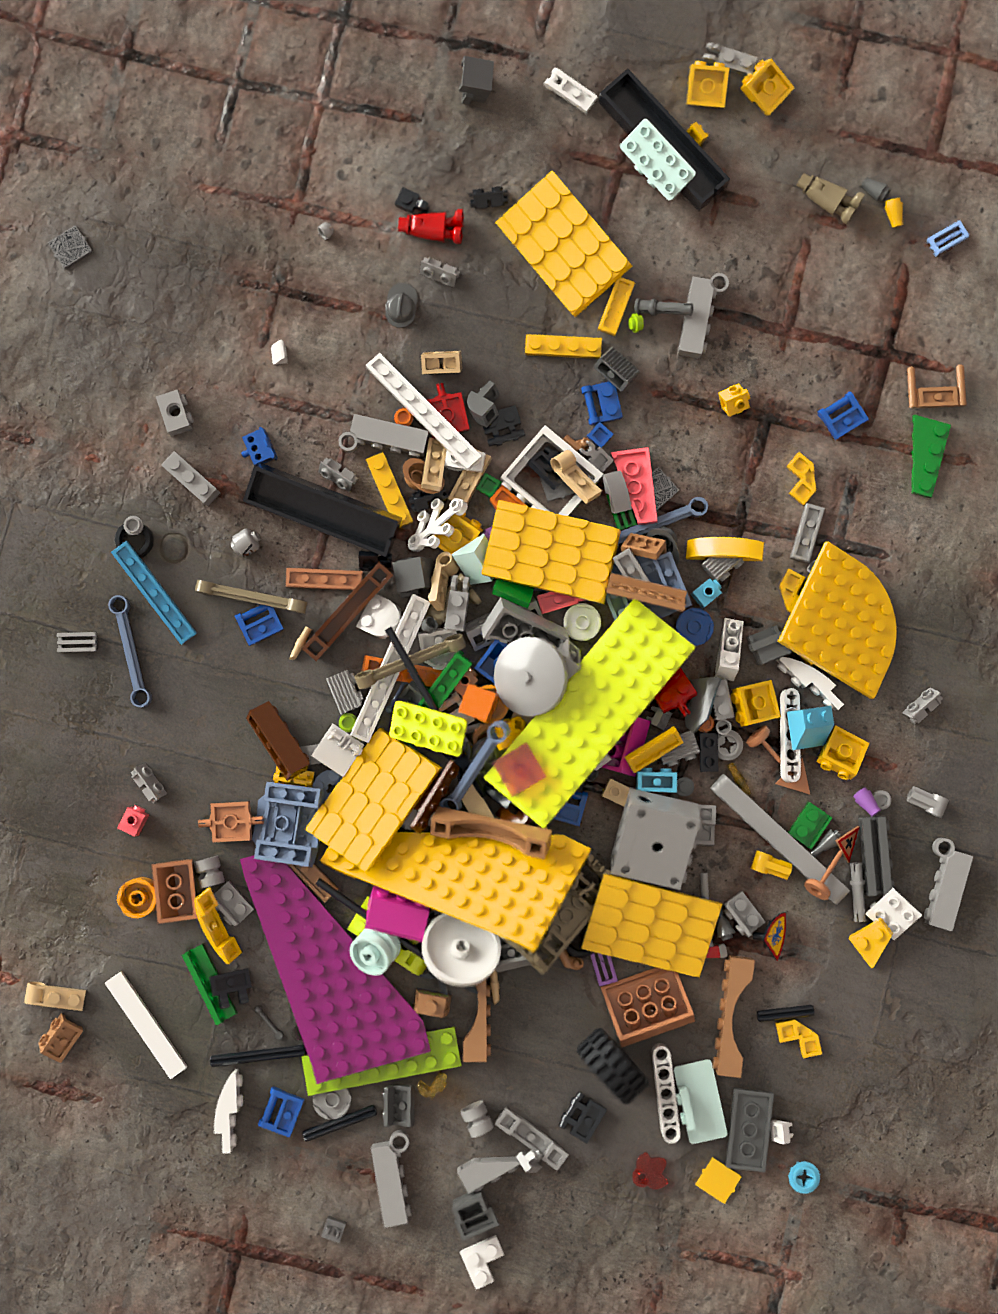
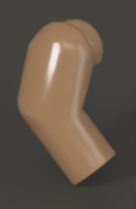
M569 435L563 438L577 452H580V448H583L585 451L589 449L586 441L590 440L586 437L577 441L573 440Z
M566 948L559 956L565 968L579 970L584 966V961L581 958L569 956Z

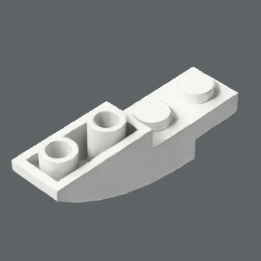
M786 657L776 659L779 663L777 665L783 673L787 672L792 677L791 681L797 687L805 688L810 685L809 689L816 696L820 695L824 699L823 703L825 706H831L833 710H839L844 705L831 692L836 685L820 671L795 659Z
M235 1069L226 1081L215 1113L214 1134L222 1133L223 1153H231L237 1144V1136L233 1134V1127L236 1126V1115L233 1113H237L240 1107L243 1106V1094H240L243 1078L242 1075H239V1069Z

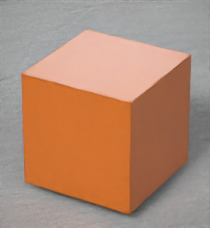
M468 684L458 712L490 723L499 695Z

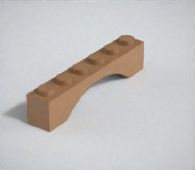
M438 807L431 818V835L448 839L457 837L494 839L515 847L525 855L545 859L551 846L552 830L444 807Z
M729 955L728 960L725 959L724 971L727 972L726 979L722 980L724 998L720 999L719 1004L722 1014L721 1018H718L717 1030H720L719 1038L716 1037L715 1039L717 1057H713L712 1063L717 1075L741 1078L743 1057L734 1041L732 1016L739 995L753 980L755 960L750 957Z
M486 979L476 984L478 1011L470 1031L463 1039V1062H487V1056H491V1044H487V1036H491V1026L487 1024V1017H490V1005H486V997H490V985H486Z

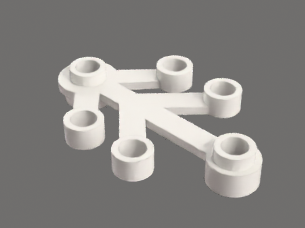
M438 498L434 499L431 503V508L434 509L431 518L430 514L426 511L419 512L417 519L420 523L416 534L409 538L408 548L416 552L423 550L424 547L437 548L440 544L439 538L434 535L428 539L426 538L430 534L451 536L454 532V527L448 523L442 527L441 525L454 514L458 516L463 515L467 510V503L462 499H453L450 503V508L439 517L444 503Z

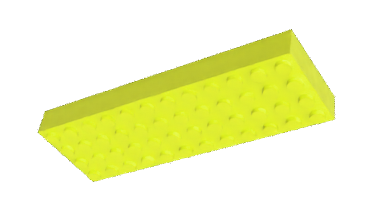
M633 599L583 658L581 669L568 680L567 689L559 704L551 711L535 716L484 776V779L545 829L692 654L695 646L641 602Z

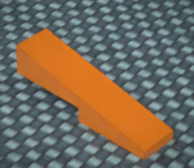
M364 656L362 671L379 668L383 658ZM414 666L427 687H431L442 673V670H436L431 667ZM405 669L400 671L396 681L410 683L413 679L408 670Z

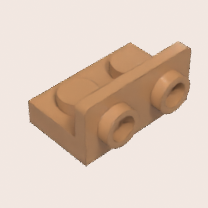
M633 533L629 534L621 546V552L630 547L634 555L655 560L660 555L667 553L666 540Z
M61 1013L58 1018L52 1021L47 1034H44L39 1040L41 1054L61 1063L83 1032V1028L67 1020L65 1015Z

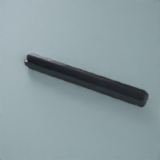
M305 1045L212 1055L210 1057V1066L216 1067L301 1057L306 1055Z

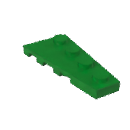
M913 415L912 494L931 498L951 424Z

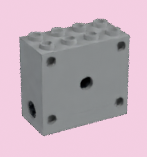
M630 788L610 857L611 874L680 890L682 883H685L687 879L686 868L692 862V848L695 849L697 846V831H701L703 825L698 804Z

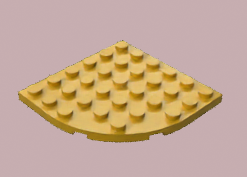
M825 542L778 642L866 697L875 699L891 663L896 645V619L891 600L880 580L868 567L832 543Z

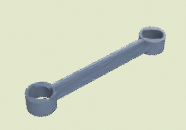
M695 497L687 506L658 516V523L635 525L622 530L618 545L623 543L630 533L644 535L652 529H659L663 525L667 526L690 516L701 517L707 512L708 503L702 497ZM695 501H701L704 504V511L702 513L696 512L694 509H691V504Z
M116 595L109 600L108 607L112 613L116 614L134 690L131 693L130 700L134 706L144 708L151 703L152 695L144 687L127 615L130 609V602L127 598ZM115 600L125 601L123 611H118L113 607ZM139 691L147 694V701L144 704L139 703L137 699L135 700V695Z
M498 720L488 728L487 740L452 794L446 796L441 801L440 807L450 809L448 800H451L455 803L456 810H461V800L498 743L503 742L509 736L510 727L506 722ZM496 726L504 730V737L497 736Z

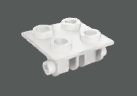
M332 723L311 756L344 777L356 757L362 753L364 744Z
M894 888L877 903L874 901L870 905L871 909L865 913L873 922L882 918L893 932L891 937L893 940L898 938L922 916Z

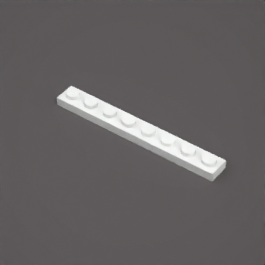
M380 353L366 364V368L467 471L482 459V456Z
M412 594L395 632L407 655L430 605L428 600ZM392 642L380 667L401 659ZM400 672L380 679L371 686L351 731V736L369 743Z

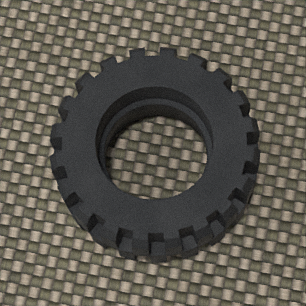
M602 1028L594 1030L577 1047V1053L586 1065L624 1105L630 1104L648 1087L649 1080Z

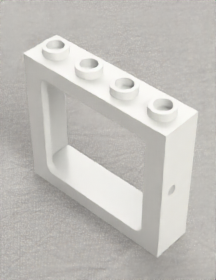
M545 425L501 476V485L509 491L513 490L517 494L516 497L523 503L527 502L532 506L531 508L549 511L514 481L529 459L538 452L544 443L549 442L561 453L565 450H570L575 455L576 465L595 484L603 477V473ZM575 494L559 514L570 516L583 500Z

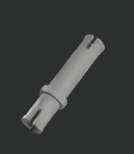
M862 862L850 863L854 922H858V920L859 922L867 921L864 884L866 883L863 880Z

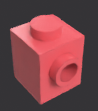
M138 805L127 807L118 829L134 837L139 836L149 814L145 813V809Z

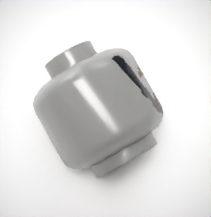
M246 528L232 537L231 547L238 556L247 557L259 549L260 537L256 531L252 532Z

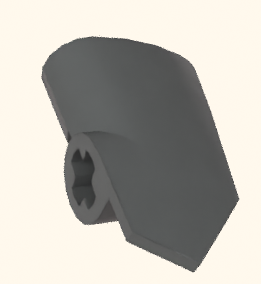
M720 677L689 680L697 692V696L689 699V702L686 704L691 713L685 716V726L692 733H695L709 719L721 682Z

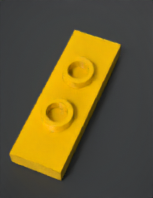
M622 277L615 282L598 327L599 331L616 336L635 282Z
M673 726L625 756V759L635 774L683 744V741L677 729Z

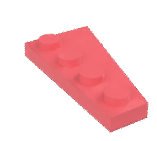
M649 447L611 452L616 468L622 472L626 482L631 507L638 525L658 523Z

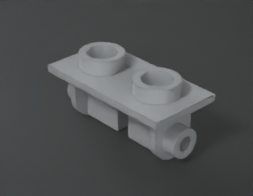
M425 257L421 261L419 274L445 285L455 287L456 278L460 274L456 267L445 264L443 268H440L442 262L431 257Z
M326 457L323 462L321 461L318 472L324 478L336 483L339 488L351 492L352 485L358 480L356 474L347 468L340 472L339 470L342 465L332 458L328 459Z
M930 687L917 700L909 704L902 713L910 717L909 720L912 724H919L928 715L925 711L926 708L932 712L941 704V700H943L940 696L941 693Z
M146 763L135 767L131 772V777L139 788L145 784L146 788L142 792L149 802L151 801L154 804L159 798L167 795L163 785L156 779Z

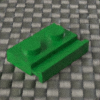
M808 802L787 833L812 850L832 820V817L811 802Z

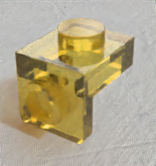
M440 1071L430 1087L420 1080L417 1084L418 1092L426 1098L429 1096L433 1099L438 1091L442 1092L446 1087L447 1075Z

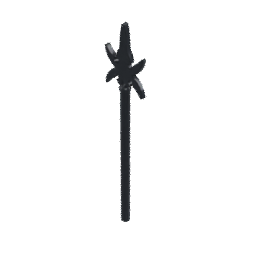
M387 628L385 630L386 634L429 709L439 711L393 628ZM470 741L466 742V749H462L460 756L443 753L449 761L452 760L459 766L457 775L459 782L474 760L471 759L472 746ZM476 777L472 784L480 796L484 798L486 796L478 777Z
M321 878L317 880L315 885L366 920L367 911ZM397 936L402 946L424 960L421 948L408 939ZM431 972L419 975L423 979L437 978ZM439 979L440 988L447 996L446 983ZM473 986L463 987L472 993L478 994V991Z

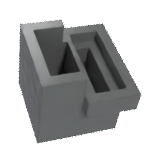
M464 56L461 61V66H463L462 83L459 87V92H463L462 104L469 105L472 100L485 103L492 91L494 61Z
M408 557L393 562L397 593L401 594V598L411 597L412 594L421 595V591L431 590V577L434 571L433 558Z
M777 625L746 637L749 644L748 647L755 658L757 666L791 653L790 649L778 642L783 631L780 632Z
M483 1189L476 1193L472 1191L469 1194L466 1193L453 1199L452 1210L457 1219L455 1224L462 1241L499 1225L493 1207L489 1205Z

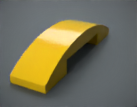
M734 537L687 540L686 559L705 560V557L742 558L743 561H763L764 542Z
M208 888L195 899L196 914L211 946L226 964H230L242 951L235 937L228 935L215 908L218 902L211 888Z

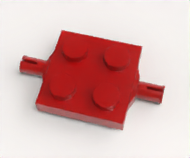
M440 383L441 389L440 385L436 384L438 396L427 401L459 433L469 431L470 428L462 393L446 394L444 383Z
M680 667L656 695L654 700L663 714L671 709L679 708L685 717L691 713L686 703L689 699L697 696V692Z

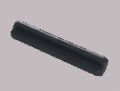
M812 1005L757 1011V1020L764 1022L814 1016L815 1011Z

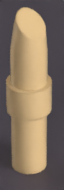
M305 626L300 637L295 642L290 660L297 658L301 649L306 644L312 629Z
M496 970L490 975V990L493 1004L495 1005L500 1001V986Z

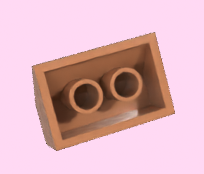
M193 859L153 864L158 924L198 919L195 910L197 893Z

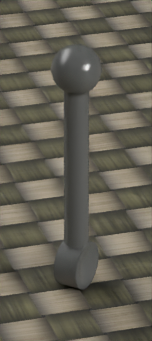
M256 1006L255 1012L260 1014L274 1031L276 1039H281L283 1032L275 1028L262 1012L261 1006Z

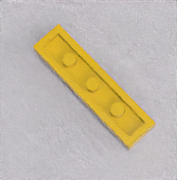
M526 334L525 355L599 359L601 357L602 338Z
M381 452L367 458V464L388 512L402 517L399 528L413 523L384 453Z

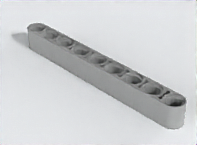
M722 774L710 789L807 879L812 878L820 881L827 869L737 785ZM830 873L824 883L831 892L828 899L835 905H838L850 891L832 873Z

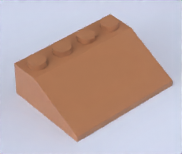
M655 967L601 987L621 1047L695 1022L694 1013L678 972Z

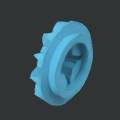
M806 1161L796 1162L790 1168L789 1182L795 1191L806 1194L818 1187L820 1174L812 1163ZM805 1170L806 1175L810 1177L805 1178L803 1184L802 1179L798 1176L802 1175Z

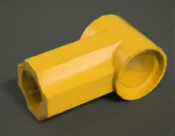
M756 851L751 869L787 880L792 871V864L773 858L772 855Z

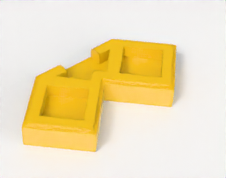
M798 452L786 466L787 469L800 478L789 495L800 504L805 505L816 491L814 463Z
M791 569L786 571L779 585L786 610L789 613L792 612L799 598L797 593L806 578Z
M795 1019L775 1022L780 1043L798 1039L803 1058L822 1055L818 1034Z

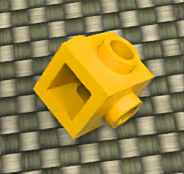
M740 384L732 385L718 392L721 407L729 417L750 408L748 401L750 400V394Z

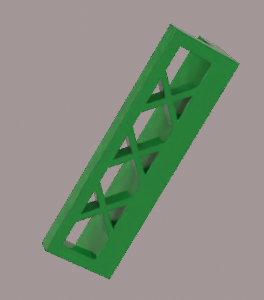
M461 650L456 652L428 690L438 709L473 664L463 656L464 652ZM422 698L418 706L429 708L424 698Z
M204 943L182 955L184 962L216 1026L237 1014L238 1012L228 993L230 1004L228 1008L220 1009L219 997H212L209 977L219 974Z

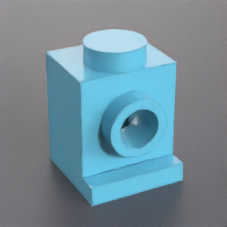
M709 578L690 595L703 609L722 593L720 591L722 587L715 579L712 581ZM706 588L712 590L711 595L705 593Z

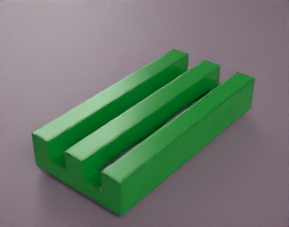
M607 494L606 498L611 510L609 494ZM627 510L631 521L629 524L624 511L620 512L624 523L623 526L619 522L617 513H612L617 529L624 530L637 525L632 510Z

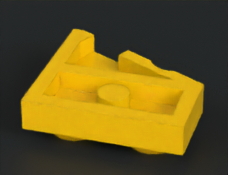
M879 918L851 934L849 940L870 968H873L891 939L893 932L884 920Z

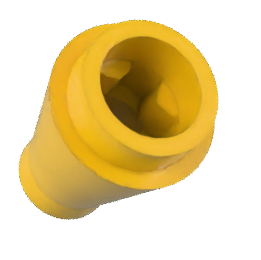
M900 198L885 201L886 206H884V209L890 220L891 227L902 226L903 202H901Z

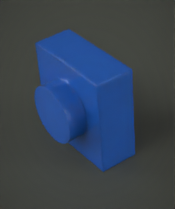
M599 422L587 435V438L597 447L603 448L614 434Z

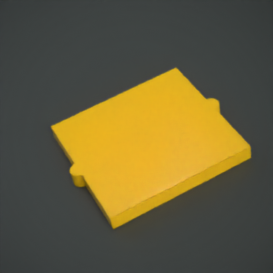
M712 1157L706 1168L702 1169L703 1173L695 1185L725 1204L731 1193L735 1192L734 1188L742 1176L732 1169L726 1168L723 1163Z

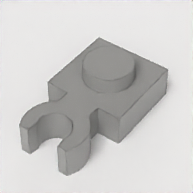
M586 441L589 445V450L585 451L583 448H580L579 451L581 454L589 456L587 461L603 473L614 460L601 447L595 450V445L591 441Z

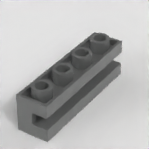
M886 816L858 817L863 880L866 883L864 884V894L868 896L886 895L895 886L894 879L891 878L890 870L893 869L892 859L889 858L891 842L887 838L889 821L886 820Z

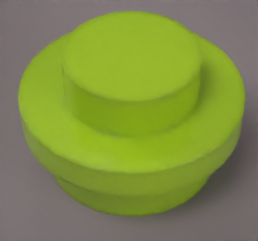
M636 313L632 314L628 320L629 328L632 329L633 333H638L644 327L642 315Z
M351 713L343 714L339 719L340 729L345 732H351L357 720L356 716Z

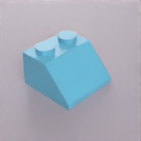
M831 706L787 712L792 750L823 746L834 726Z

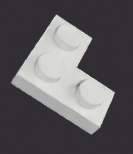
M496 1235L460 1251L476 1290L494 1282L487 1263L504 1256L503 1249Z

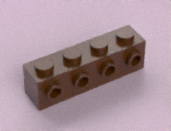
M268 701L250 710L246 717L247 721L286 781L307 771L310 765L309 757L300 749L298 740L292 737L288 725L279 717L277 708Z

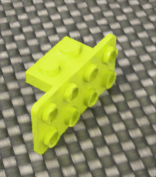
M399 700L394 705L389 735L391 738L414 744L417 747H425L434 752L460 756L464 744L467 720Z

